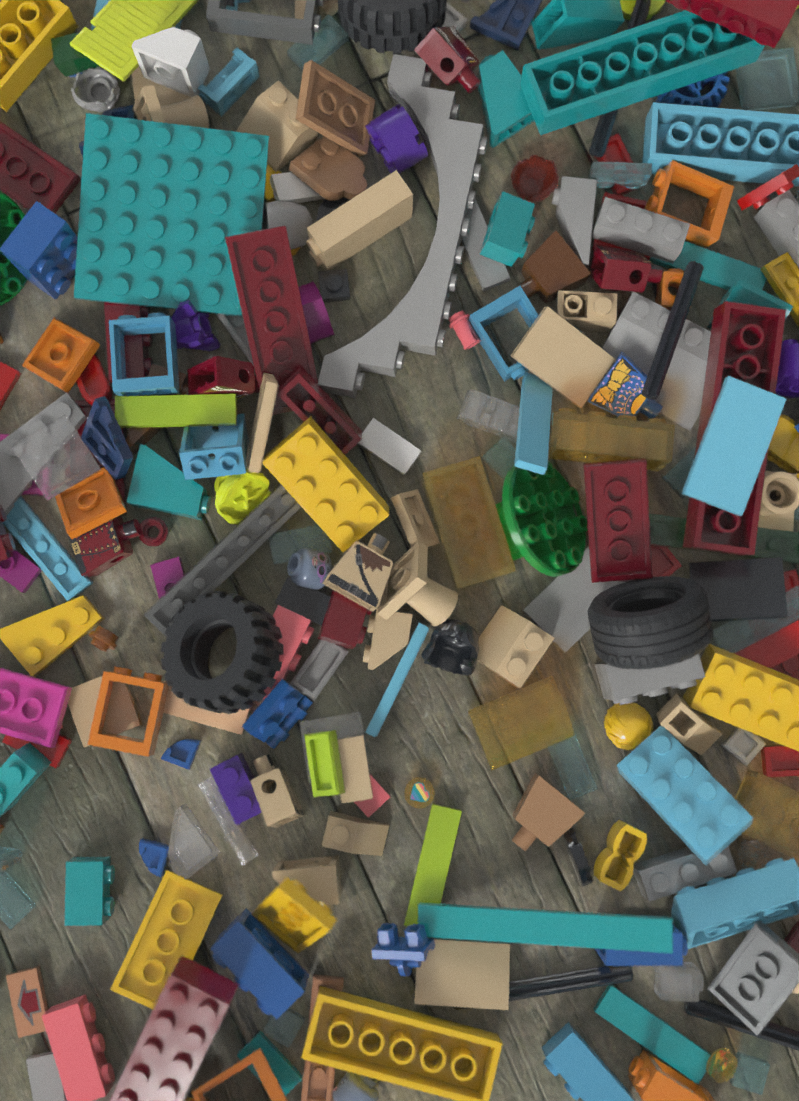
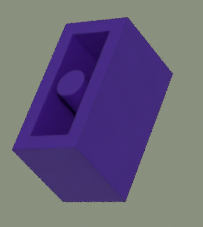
M243 753L210 768L212 776L236 825L262 813L251 784L254 776Z

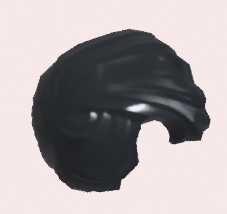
M447 619L442 624L436 626L432 633L431 641L423 650L421 656L424 659V664L431 665L434 668L440 667L441 670L452 672L453 674L472 675L478 661V634L466 622Z

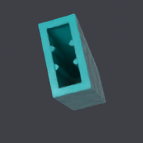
M552 0L532 22L537 49L542 50L610 36L624 22L620 0Z
M503 50L495 56L491 54L484 58L479 65L478 78L481 81L478 86L488 141L492 149L534 122L520 86L521 74Z
M140 444L127 503L134 507L202 520L203 513H208L211 504V497L208 496V491L193 479L185 480L182 471L146 445Z

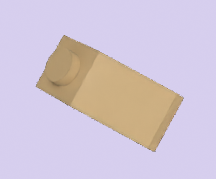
M331 811L322 846L351 854L382 856L389 825Z

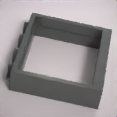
M208 0L206 17L212 32L313 45L315 32H319L321 28V15L318 14L319 6H324L325 0H306L304 19L226 9L227 0Z

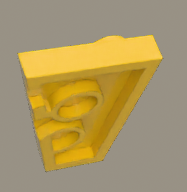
M80 596L1 628L0 639L31 676L36 677L105 618L86 596Z

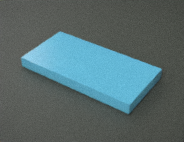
M726 377L681 494L742 516L786 398L733 377Z

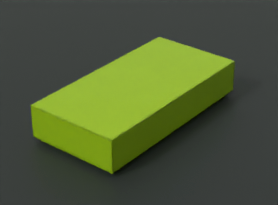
M336 730L304 734L313 797L345 793Z

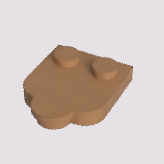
M325 136L290 162L289 171L327 200L335 201L343 196L347 199H352L367 188L366 179L363 177L365 171L363 162L349 150Z

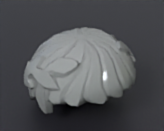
M90 67L88 70L83 71L82 74L77 73V81L74 82L71 92L79 106L89 111L104 112L115 105L119 97L120 88L113 74L101 67H96L95 69Z

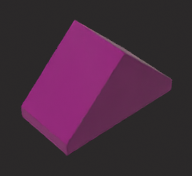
M314 281L299 286L310 344L333 336L334 331Z

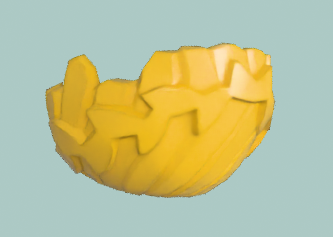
M635 702L622 705L619 703L614 704L607 710L604 718V727L606 728L608 738L616 747L623 750H634L653 732L652 717L645 708Z

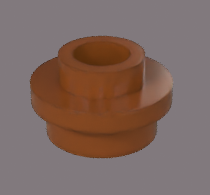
M97 626L95 631L89 633V636L93 639L91 644L104 652H107L108 649H116L117 645L115 643L118 640V636L111 631Z

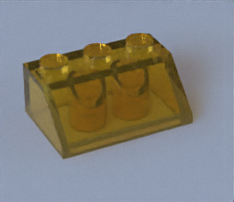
M553 676L468 710V717L491 771L575 736L566 705Z

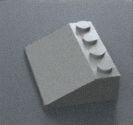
M633 292L623 307L602 349L615 359L623 351L648 376L670 310ZM686 319L659 397L655 401L663 406L659 415L690 431L701 412L711 331Z

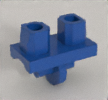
M384 923L377 930L378 943L372 949L373 959L390 960V966H397L401 976H409L413 967H421V961L427 959L429 950L435 949V939L427 938L424 924L409 925L405 929V937H399L395 923Z

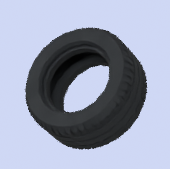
M660 576L621 583L598 594L588 608V619L595 652L605 663L618 668L635 670L653 669L683 662L701 653L708 646L713 636L706 591L697 582L688 578Z

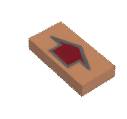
M40 965L7 974L6 979L18 1038L46 1031L42 1015L48 1010Z

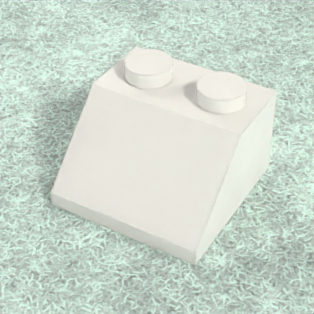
M171 27L135 40L132 44V49L144 78L189 97L199 94L200 91L197 88L204 83L210 68L202 40L195 32L188 29L183 31L176 27Z

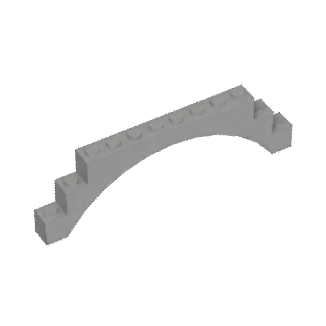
M393 54L387 82L390 96L401 107H404L419 130L430 151L436 170L440 201L434 239L427 260L410 291L393 311L361 338L324 356L318 385L326 393L356 398L357 390L363 389L365 373H362V371L396 377L397 369H402L405 361V351L402 350L436 356L438 347H443L446 330L442 329L444 319L449 320L452 302L448 301L450 291L455 292L458 274L454 273L456 263L461 264L464 246H460L462 236L467 237L470 219L466 218L468 209H473L476 191H472L474 181L479 182L482 164H478L480 154L485 155L488 137L483 136V124L458 120L460 104H456L455 92L430 88L432 72H428V65L422 58Z

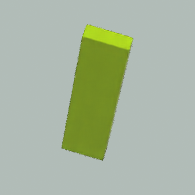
M236 394L115 396V417L120 428L237 426Z
M434 803L431 805L404 926L418 924V904H441L462 813L459 809Z

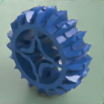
M728 72L657 95L656 103L718 108L722 102L721 100L727 94L726 87L729 84V77L726 75ZM705 85H709L710 92L701 96V89Z

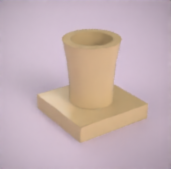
M149 85L141 88L133 106L136 119L209 128L207 111L199 95L170 105L160 106L154 85Z
M765 471L758 530L792 533L794 510L799 506V481L797 474Z
M420 541L413 545L392 566L377 614L388 620L407 603L433 627H436L445 622L453 612L458 601V593L427 577L428 547Z

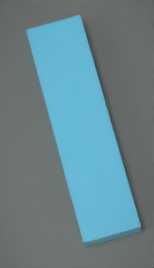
M525 372L521 386L514 466L543 475L548 465L553 388L536 375Z
M20 496L14 503L13 509L6 516V521L3 524L67 601L75 599L93 584L92 580L88 576H81L77 562L24 498Z
M421 623L418 624L365 733L373 737L378 735L429 631V627Z

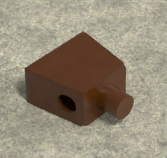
M556 230L526 260L521 271L526 280L518 286H521L528 299L537 293L544 303H549L557 299L558 290L572 291L584 285L590 272Z

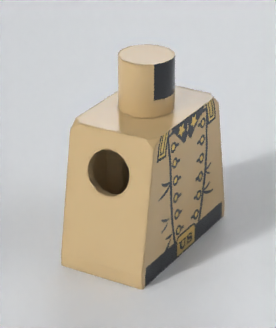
M270 754L254 760L253 763L258 777L253 778L251 784L267 827L278 828L305 816L286 771L282 768L275 769ZM276 782V790L271 793L270 786Z

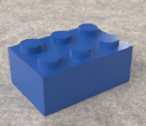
M36 201L0 247V251L29 282L56 300L59 295L64 294L69 289L71 280L75 276L78 237L65 220Z
M246 908L220 933L210 948L214 952L212 956L222 968L228 967L234 973V979L245 992L250 991L258 999L256 1003L266 1015L272 1014L278 1019L305 992L309 974Z

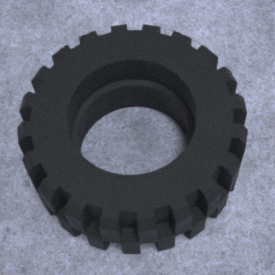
M338 0V14L344 31L356 43L360 41L362 47L368 50L374 48L377 53L385 54V51H392L393 54H401L403 50H408V52L414 51L434 27H441L446 19L447 0Z
M215 591L212 594L207 592L199 595L198 601L192 599L184 605L185 609L183 611L179 610L173 617L175 621L172 626L168 625L165 634H167L166 642H162L161 652H164V658H161L162 669L167 671L164 674L167 685L172 686V692L177 698L183 699L185 703L208 711L220 714L222 712L233 714L237 713L239 709L246 710L254 705L253 700L260 701L266 696V688L273 687L276 681L274 675L276 671L280 672L282 666L279 656L284 653L283 644L278 641L282 638L280 628L275 626L276 620L262 606L232 592ZM233 627L237 637V649L234 659L221 675L212 678L208 667V656L211 646L222 632Z

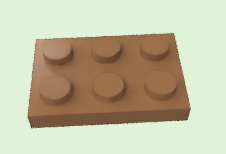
M313 60L304 63L295 120L358 156L367 154L370 135L365 125L369 124L373 118L375 100Z

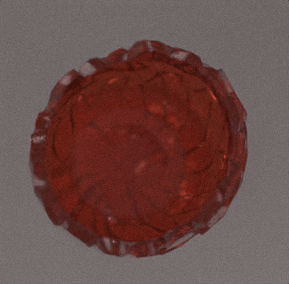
M532 155L529 159L524 158L516 164L511 173V181L514 190L521 199L537 203L552 194L558 184L559 175L553 160L549 161L543 157H538V155Z

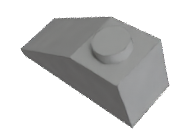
M562 176L559 187L554 186L552 193V204L556 205L555 216L566 243L587 268L590 256L597 180Z

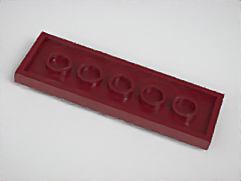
M286 225L225 237L259 390L263 373L274 375L279 390V387L300 367L318 384ZM276 394L272 415L293 411Z

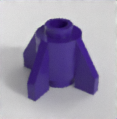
M190 300L179 303L171 316L176 328L177 349L190 348L212 351L220 348V342L213 333L211 334V325L208 320L210 313L197 312Z

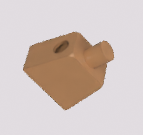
M535 773L513 812V818L522 827L512 838V841L525 852L536 838L549 847L581 819L585 812Z

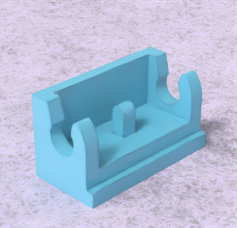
M237 47L232 51L234 53L232 60L207 86L201 84L197 88L200 91L198 95L221 117L260 77L256 61Z

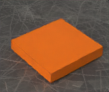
M54 317L22 366L64 392L69 393L100 344Z
M105 467L54 492L67 534L71 539L127 512L116 481Z

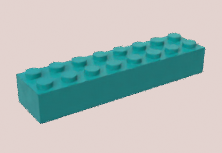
M684 10L525 64L523 66L520 86L540 135L754 63L757 61L765 45H761L756 40L740 33H733L724 26L712 21H706L700 16Z

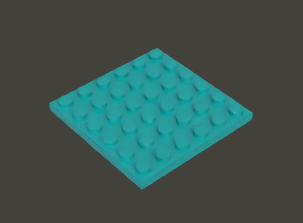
M86 113L74 298L166 309H176L179 303L190 300L197 312L243 317L225 237L262 230L269 136Z

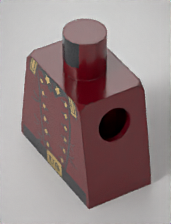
M595 244L589 272L600 288L644 292L647 282L660 283L663 268L662 266L651 265V262L640 252Z
M119 515L74 539H71L68 535L81 576L95 577L131 556L133 548L130 539L142 535V528L137 519L124 523L122 516Z

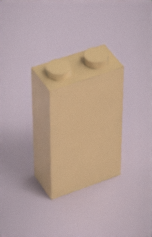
M397 170L307 227L309 239L306 243L310 249L308 253L317 267L322 265L325 271L332 270L412 218L413 193Z

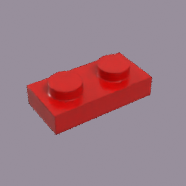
M794 165L738 199L737 203L743 211L751 205L757 209L771 200L769 194L774 191L779 196L794 187L795 185L792 180L799 177L798 165Z

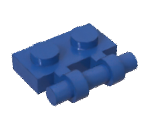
M281 679L242 727L249 734L262 742H266L271 748L275 749L281 741L285 742L290 736L289 731L299 719L302 721L308 714L306 711L313 702L295 687Z

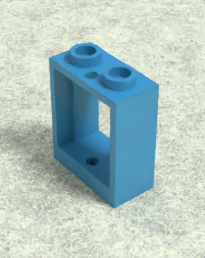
M521 286L516 287L477 310L469 317L473 329L481 340L480 344L504 382L511 377L513 380H517L529 370L519 362L508 367L484 327L516 308L528 327L532 326L539 315Z
M151 313L145 318L122 315L118 317V320H109L113 392L117 396L180 394L176 328L171 317L166 316L164 313ZM165 332L168 375L127 379L124 336Z
M237 414V426H218V430H214L213 426L184 427L179 454L185 480L246 474L249 438L245 414ZM213 453L215 456L209 457L208 454Z

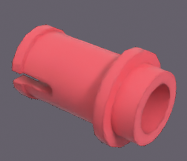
M462 310L449 318V328L454 329L464 350H467L477 345L481 340L468 320L470 315L465 314Z

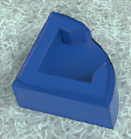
M184 739L178 741L164 752L161 759L189 770L192 767L202 740Z
M141 838L139 853L144 864L152 874L162 877L171 845Z

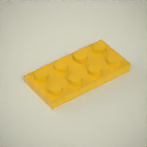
M166 870L110 990L154 1009L166 981L181 955L194 960L223 894L170 870Z
M286 877L256 907L251 915L299 954L329 932L337 922V919L332 915L333 912L329 906L321 901H315L307 895V889L300 882Z

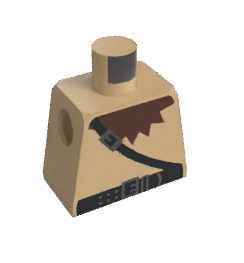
M376 533L373 534L367 546L356 541L324 579L322 584L373 612L380 604L393 566V562L383 556L390 542L385 537Z

